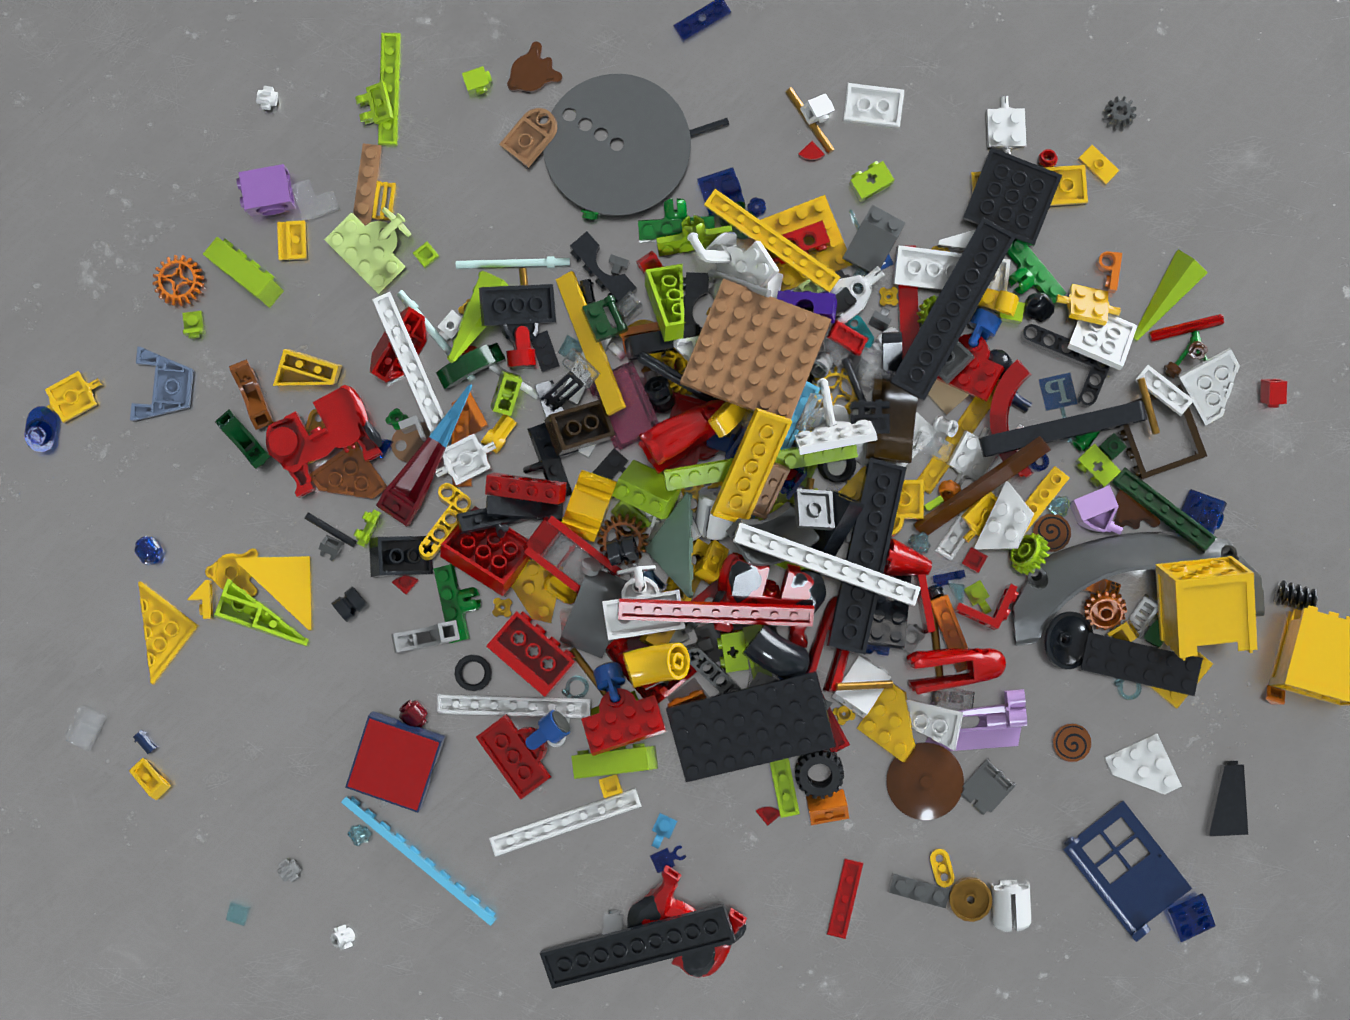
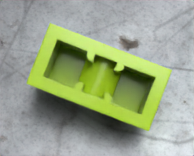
M876 161L870 164L865 172L858 171L853 174L849 184L859 201L863 202L894 184L895 180L884 161L880 163ZM868 177L871 179L875 178L874 184L872 182L867 183Z
M501 370L490 405L492 411L508 416L512 415L522 383L520 375Z
M1095 443L1076 460L1078 463L1076 465L1082 473H1087L1091 477V483L1097 488H1104L1121 472ZM1094 464H1100L1099 470H1093Z
M743 629L732 630L731 633L719 632L720 637L717 638L718 649H722L723 656L719 657L721 668H724L726 673L749 670L748 658L742 654L746 648ZM730 647H734L737 650L733 656L727 653V651H730Z

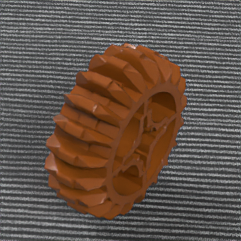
M619 513L618 519L612 515L610 517L611 522L606 519L604 521L606 526L601 525L600 530L602 532H599L597 535L599 538H602L597 541V544L603 545L599 549L600 552L607 551L608 532L615 528L616 538L613 540H619L621 536L623 538L632 535L634 537L638 536L639 544L637 548L639 559H641L642 554L640 552L646 553L644 546L649 545V542L644 540L649 538V534L644 533L647 527L640 528L643 522L640 520L636 523V516H633L632 520H630L629 514L622 518V514ZM620 525L628 526L633 530L625 531Z

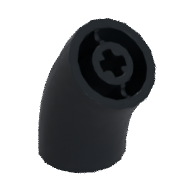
M766 625L761 628L742 652L744 656L758 666L784 679L805 674L809 667V654L803 646L785 639Z

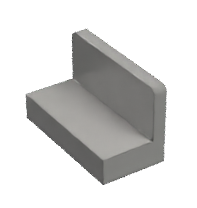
M416 415L398 422L404 434L418 430L422 441L425 442L427 440L421 422Z

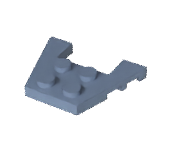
M137 346L136 364L155 366L152 404L132 403L130 421L142 420L190 408L194 370Z

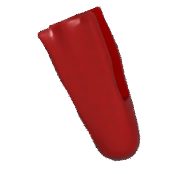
M715 399L692 407L681 414L663 420L646 432L639 434L642 441L638 443V446L643 450L647 460L653 465L658 474L684 458L695 447L716 434L708 420L726 401Z
M838 595L833 596L826 605L809 651V667L806 673L814 672L817 669L827 631L831 628ZM835 649L823 691H836L835 684L842 683L849 651Z
M950 648L915 651L906 657V662L911 663L914 669L966 661L967 673L908 680V684L912 691H916L920 695L992 680L1003 674L1006 668V659L1002 652L991 648Z

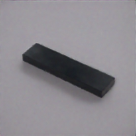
M487 495L486 516L543 520L545 517L550 518L552 515L560 522L563 519V503L558 505Z

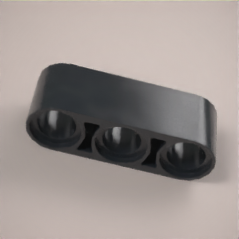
M902 332L882 333V379L892 380L903 360Z

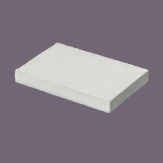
M848 83L843 121L900 128L904 90Z

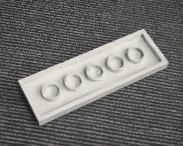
M899 245L897 246L893 284L942 290L962 253ZM1003 259L988 288L996 291H1007L1010 259Z

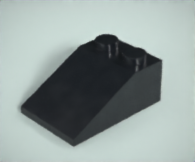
M426 536L370 538L371 577L433 574L432 559L424 560L419 554V546ZM430 545L429 548L424 547L425 554L427 552L431 553L432 545Z

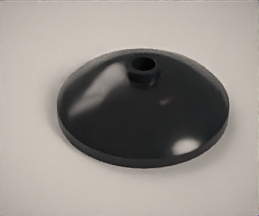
M1072 611L1063 612L1056 616L1049 624L1045 633L1044 646L1047 657L1055 666L1062 669H1074L1081 665L1088 632L1093 633L1092 626L1085 616Z

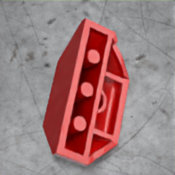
M408 306L400 313V316L417 355H419L427 342L425 316ZM384 331L372 352L370 373L384 382H388L403 376L404 373L389 338Z

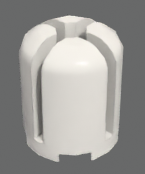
M708 486L702 487L699 491L695 517L698 531L702 537H707L710 540L725 539L729 536L726 530L734 522L712 516L710 513L721 486L718 489H707Z
M1000 880V885L995 886L991 883L994 926L1001 931L1012 932L1013 914V927L1016 932L1028 928L1031 924L1030 882L1026 881L1025 885L1018 884L1017 880Z

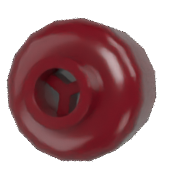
M408 700L400 707L399 718L405 724L413 727H422L427 722L425 718L428 712L418 701Z

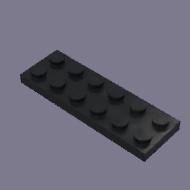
M1088 632L1080 670L1195 696L1203 658L1190 656L1186 657V660L1183 661L1173 651Z

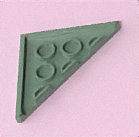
M686 492L645 550L685 595L692 598L694 596V592H692L693 565L691 561V553H693V537H691L693 510H691L692 494Z

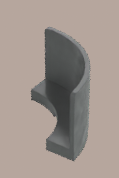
M788 501L774 512L768 514L767 519L759 521L758 518H738L726 530L732 541L738 523L746 524L807 547H811L819 540V536L814 529L796 528L795 505ZM733 542L748 564L768 566L785 561Z
M599 570L596 576L585 575L560 637V642L602 658L609 643L602 601L621 599V591L628 581Z

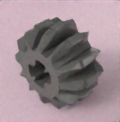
M1118 96L1114 98V101L1110 100L1108 102L1109 106L1104 109L1107 112L1104 118H1110L1108 124L1111 125L1114 122L1115 129L1119 125L1123 129L1126 128L1127 124L1131 125L1133 123L1132 119H1135L1137 116L1133 113L1137 108L1135 106L1130 107L1133 101L1130 100L1127 103L1126 97H1123L1120 101ZM1123 110L1124 113L1119 116L1117 112Z

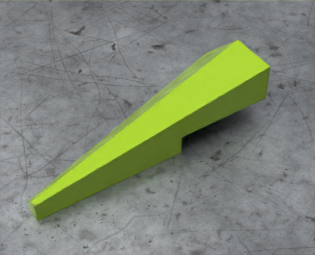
M1179 249L1175 252L1135 331L1133 339L1136 342L1208 273L1194 258Z
M483 270L479 272L477 284L473 287L472 297L467 303L459 324L457 337L453 340L450 355L447 356L450 363L455 362L487 327L482 326L479 288L509 286L503 279Z
M227 579L213 617L292 643L307 646V638H304L276 614L252 598L246 591L239 588L233 581Z

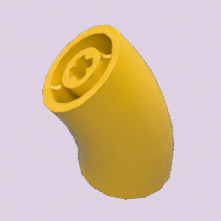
M681 643L659 644L623 653L624 662L633 688L662 681L683 679L690 667L688 650Z

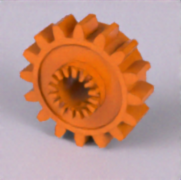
M1107 588L1104 589V593L1097 590L1096 596L1091 593V600L1086 599L1087 606H1084L1085 617L1089 620L1090 625L1096 626V629H1114V626L1121 625V620H1125L1124 613H1127L1125 599H1122L1121 594L1116 595L1115 590H1112L1111 593H1108Z

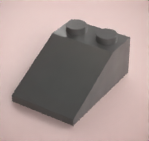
M872 205L842 259L868 273L875 269L876 266L881 268L906 223Z

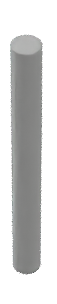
M710 269L708 272L710 277L721 281L726 279L747 287L754 293L765 297L771 296V290L713 269Z

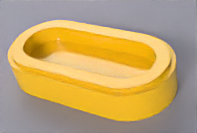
M550 574L544 580V588L551 595L566 604L575 602L578 594L554 575Z

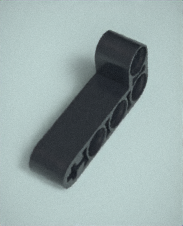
M700 325L684 326L683 339L699 336L701 333ZM661 331L630 336L624 341L628 360H636L642 351L647 354H655L674 350V340L664 342Z

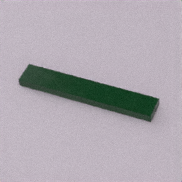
M1126 467L1113 480L1112 483L1203 553L1217 539L1215 535Z

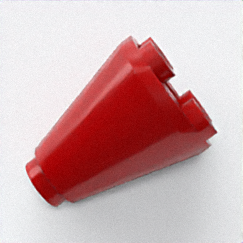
M891 538L883 574L888 576L929 575L932 568L931 560H928L927 557L898 540Z

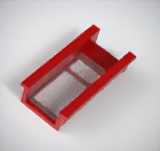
M552 515L550 518L545 517L523 546L526 555L577 594L586 575L580 568L583 559L588 557L596 559L601 565V571L614 576L617 575V571L622 570L617 565L612 566L607 557Z

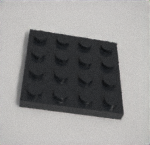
M991 147L963 219L979 225L982 218H985L1016 235V240L1034 247L1062 175Z

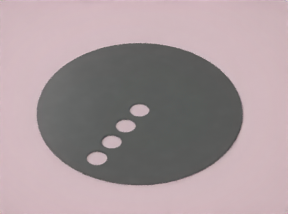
M607 74L593 77L568 91L551 112L557 122V132L543 150L547 170L559 190L568 199L584 209L604 215H628L644 211L665 199L679 184L685 173L691 150V137L687 120L673 97L660 86L647 79L628 74ZM572 108L576 111L577 115L573 121H566L563 118L562 114L565 109ZM583 118H588L592 121V127L588 131H582L578 126L579 121ZM598 128H604L608 132V137L603 141H598L594 137V132ZM614 138H620L624 142L623 148L619 151H615L610 147V142Z

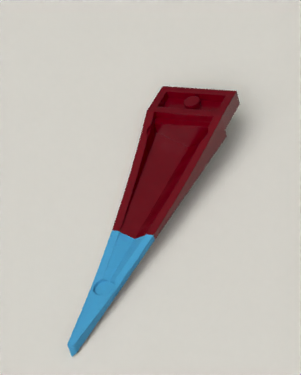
M472 384L466 387L431 435L386 487L376 504L378 508L405 526L410 525L423 503L472 389Z

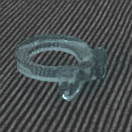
M573 676L568 680L566 688L562 689L561 693L567 698L581 699L589 690L588 681L582 676ZM575 680H579L584 684L585 690L583 693L573 696L570 694V684Z
M1118 679L1114 681V685L1118 686V691L1124 699H1136L1141 693V684L1135 683L1137 686L1136 692L1128 696L1123 692V682L1125 680Z

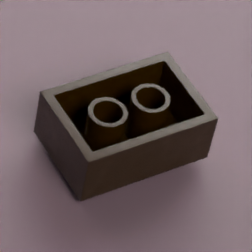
M601 399L550 414L544 420L557 456L610 440L615 435L610 418Z

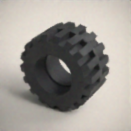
M825 749L799 756L798 762L795 765V777L799 789L805 791V795L808 797L812 795L814 799H817V796L825 799L826 795L831 797L834 791L837 793L844 779L843 764L840 757H837V753L831 752L830 749ZM816 764H824L830 768L831 774L823 781H814L808 776V771Z

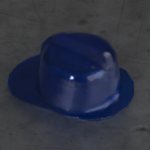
M38 406L28 414L24 436L27 445L34 451H47L54 443L57 418L50 408Z

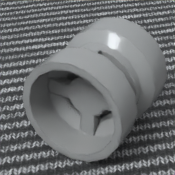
M826 352L818 353L811 374L817 378L826 377L833 365L832 356Z

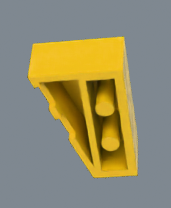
M283 349L273 386L337 384L342 365L291 349Z

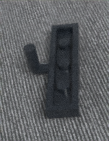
M542 423L527 429L539 462L525 466L523 472L528 474L542 469L546 480L567 482L566 496L572 495L570 484L560 457L556 455L546 424Z
M486 508L456 515L461 534L495 527L499 538H503L509 529L507 524L531 520L486 516Z

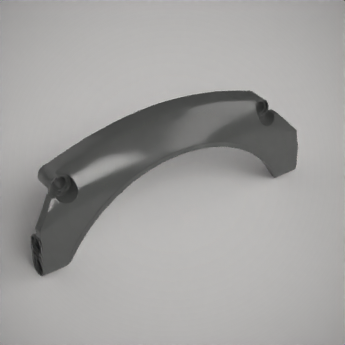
M1177 532L1127 533L1088 541L1045 557L1046 563L1040 564V570L1035 569V571H1040L1039 575L1031 576L1032 573L1029 572L1027 575L1028 581L1025 582L1013 603L1011 614L1015 646L1036 644L1049 622L1069 600L1092 584L1120 573L1135 570H1156L1155 564L1232 556L1254 572L1256 617L1264 616L1265 614L1262 578L1242 556H1237L1236 548L1227 539L1217 538L1205 553ZM1230 547L1229 552L1223 553L1225 548Z

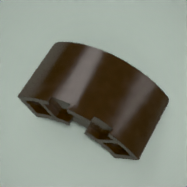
M874 378L871 401H876V399L890 401V409H882V414H890V434H876V441L867 442L865 458L911 463L918 398L891 384V380ZM871 409L869 414H876V409Z

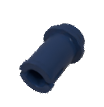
M1017 391L1011 404L1026 413L1029 409L1022 404L1024 403L1031 407L1032 402L1020 396Z
M140 730L133 736L134 742H137L149 755L157 746L146 735V731Z

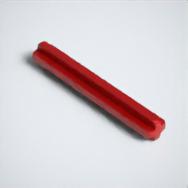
M1222 314L1153 330L1149 332L1151 341H1157L1224 324V317Z

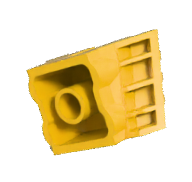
M581 470L561 523L581 538L594 542L612 502V495L617 481Z

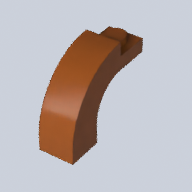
M246 359L229 366L230 372L242 394L249 418L255 430L274 423L262 388L248 360Z

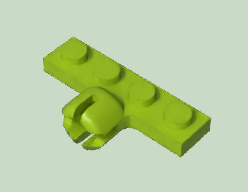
M693 215L694 221H690V216H687L682 221L681 234L656 238L659 256L694 251L695 249L687 239L690 233H697L700 243L706 249L722 233L733 232L732 226L705 229L704 220L700 216Z

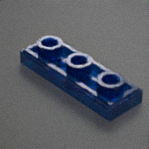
M714 0L674 24L673 27L682 42H685L730 15L731 10L724 0ZM700 17L706 18L704 21L699 20Z

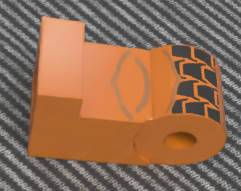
M1103 579L1082 591L1097 595V590L1104 593V589L1107 588L1108 593L1115 590L1117 595L1119 594L1121 584Z

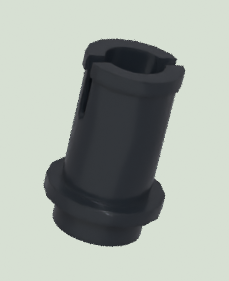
M591 279L581 280L579 285L586 304L596 301L592 287L594 283L591 282Z

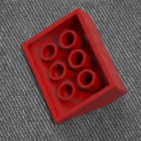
M474 506L471 511L478 510L479 508ZM457 525L443 541L440 548L441 558L501 596L514 584L530 559L524 553L525 549L523 548L528 539L511 528L508 529L503 538H499L495 527L461 534L459 525Z

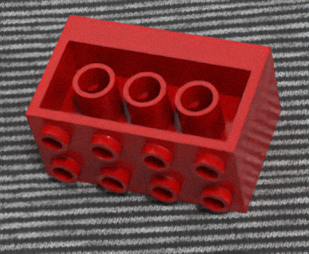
M516 611L486 647L547 698L577 663L574 661L575 656L567 649L565 651L560 649L561 644L552 636L550 639L546 637L545 633L547 631L540 625L536 624L534 626L531 624L530 621L532 619L525 612L519 613ZM523 634L524 636L522 639L524 641L522 643L518 642L516 644L517 639L515 637L517 635L520 636ZM538 647V655H532L531 657L530 649ZM552 659L553 667L545 669L546 664L544 662Z

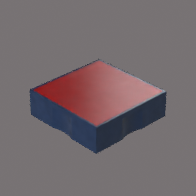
M372 711L368 715L345 788L419 813L423 806L430 785L431 774L438 761L445 736L421 727L409 726L395 718Z

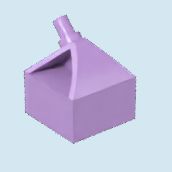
M1110 485L1069 503L1078 525L1096 532L1103 533L1107 531L1110 533L1112 531L1119 535L1121 534L1123 527L1115 525L1112 521L1119 506Z

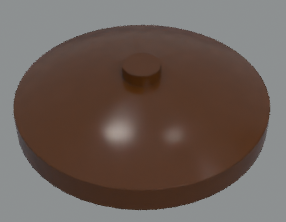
M929 742L915 743V748L905 762L894 757L888 767L886 786L889 797L902 813L911 818L933 820L942 817L956 806L963 792L964 776L962 768L956 757L940 745Z

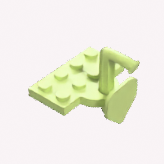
M385 207L382 209V212L391 220L390 223L378 220L370 222L365 226L351 212L324 239L378 294L406 267L393 254L398 242L395 229L398 227L406 236L409 237L411 235L410 231L402 223L405 222L404 217L399 213L395 216Z

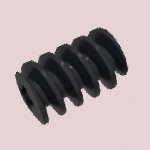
M1282 580L1276 590L1275 602L1279 598L1281 605L1288 601V607H1291L1294 602L1296 609L1300 605H1303V608H1308V605L1316 607L1318 594L1314 588L1309 591L1307 586L1302 589L1300 584L1294 587V583L1290 582L1287 585V582Z

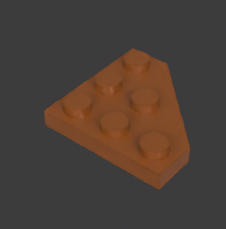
M354 443L355 449L348 446V453H345L343 449L310 473L313 483L322 492L375 499L387 487L370 461H365L363 452L357 443Z

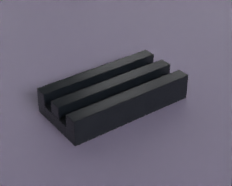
M569 371L543 397L545 399L548 398L550 400L549 403L551 405L554 404L555 408L559 409L583 387L584 383L572 371ZM569 378H571L572 381L568 383L560 392H558L554 397L551 395L560 386H562ZM575 383L578 384V385H577L576 387H574L567 395H565L559 402L557 401V399H558L559 397H561V396H562L568 389H570Z

